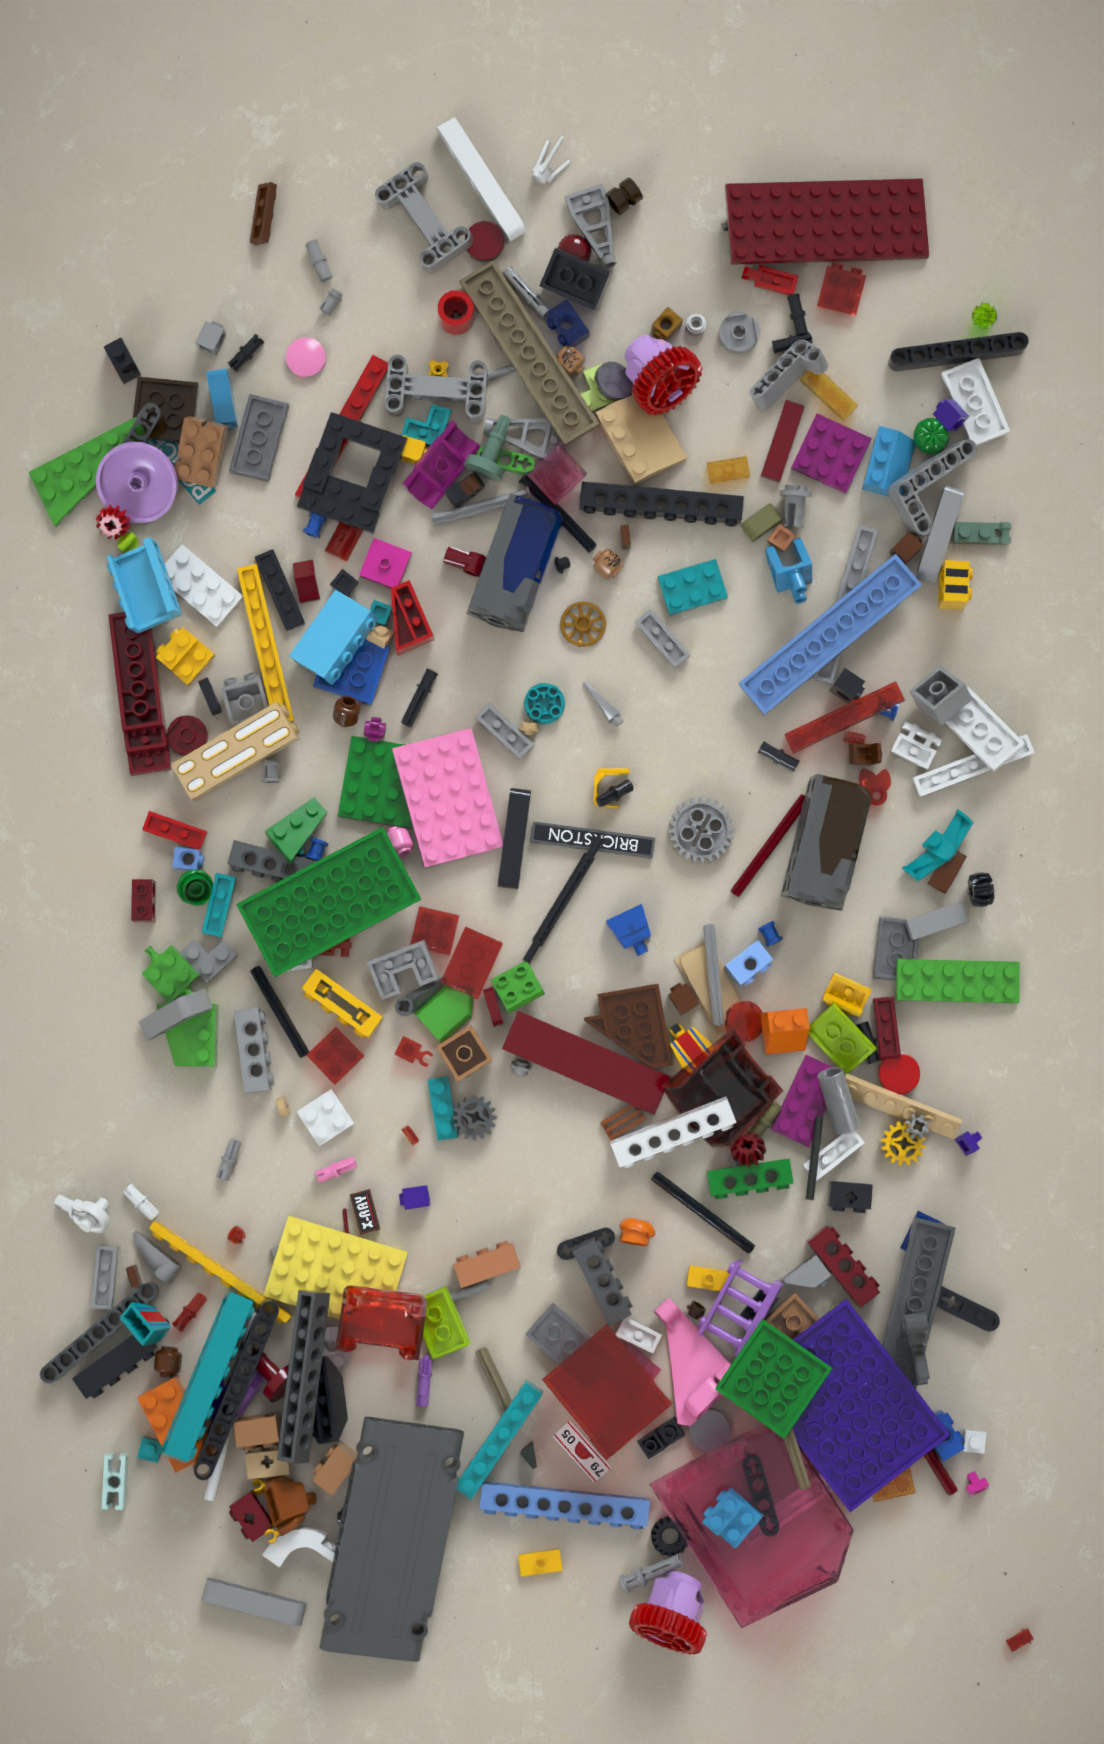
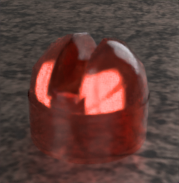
M234 1226L227 1236V1239L234 1244L243 1243L241 1239L246 1238L244 1230L238 1226Z

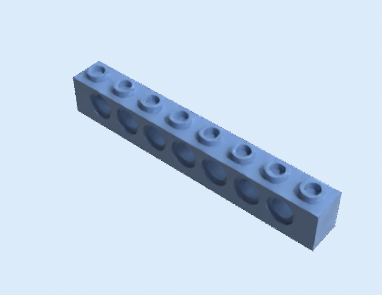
M487 1481L482 1483L480 1510H484L486 1514H496V1511L505 1512L504 1515L517 1516V1513L526 1514V1518L537 1519L539 1515L547 1516L546 1519L552 1521H559V1518H567V1521L572 1523L588 1520V1524L601 1525V1522H608L609 1526L622 1527V1524L630 1525L632 1529H643V1526L648 1527L649 1498ZM504 1494L507 1496L508 1501L506 1504L500 1505L497 1503L496 1497ZM521 1496L529 1500L528 1505L525 1507L517 1504V1499ZM540 1499H547L550 1503L549 1507L541 1509L537 1504ZM561 1501H568L571 1506L569 1510L562 1511L558 1507ZM589 1503L592 1508L590 1512L583 1513L579 1509L580 1505ZM604 1505L611 1506V1514L603 1515L600 1512L601 1507ZM625 1507H630L633 1509V1514L630 1517H624L621 1511Z

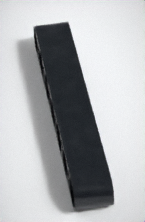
M1015 332L897 348L892 351L888 365L893 371H905L965 363L977 358L988 360L1018 356L1026 349L1029 339L1026 334ZM1013 341H1020L1022 347H1016ZM999 343L1003 349L997 350L993 344ZM980 346L983 352L978 353L973 347ZM953 349H961L963 355H956ZM939 351L942 353L943 357L937 358L934 356L933 352ZM920 354L923 360L918 361L913 355ZM899 356L903 359V363H896L893 358Z

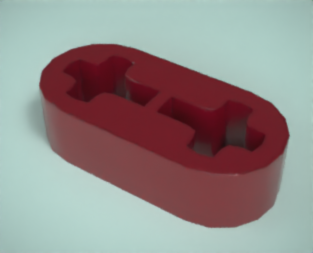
M493 987L483 989L493 1026L503 1025Z

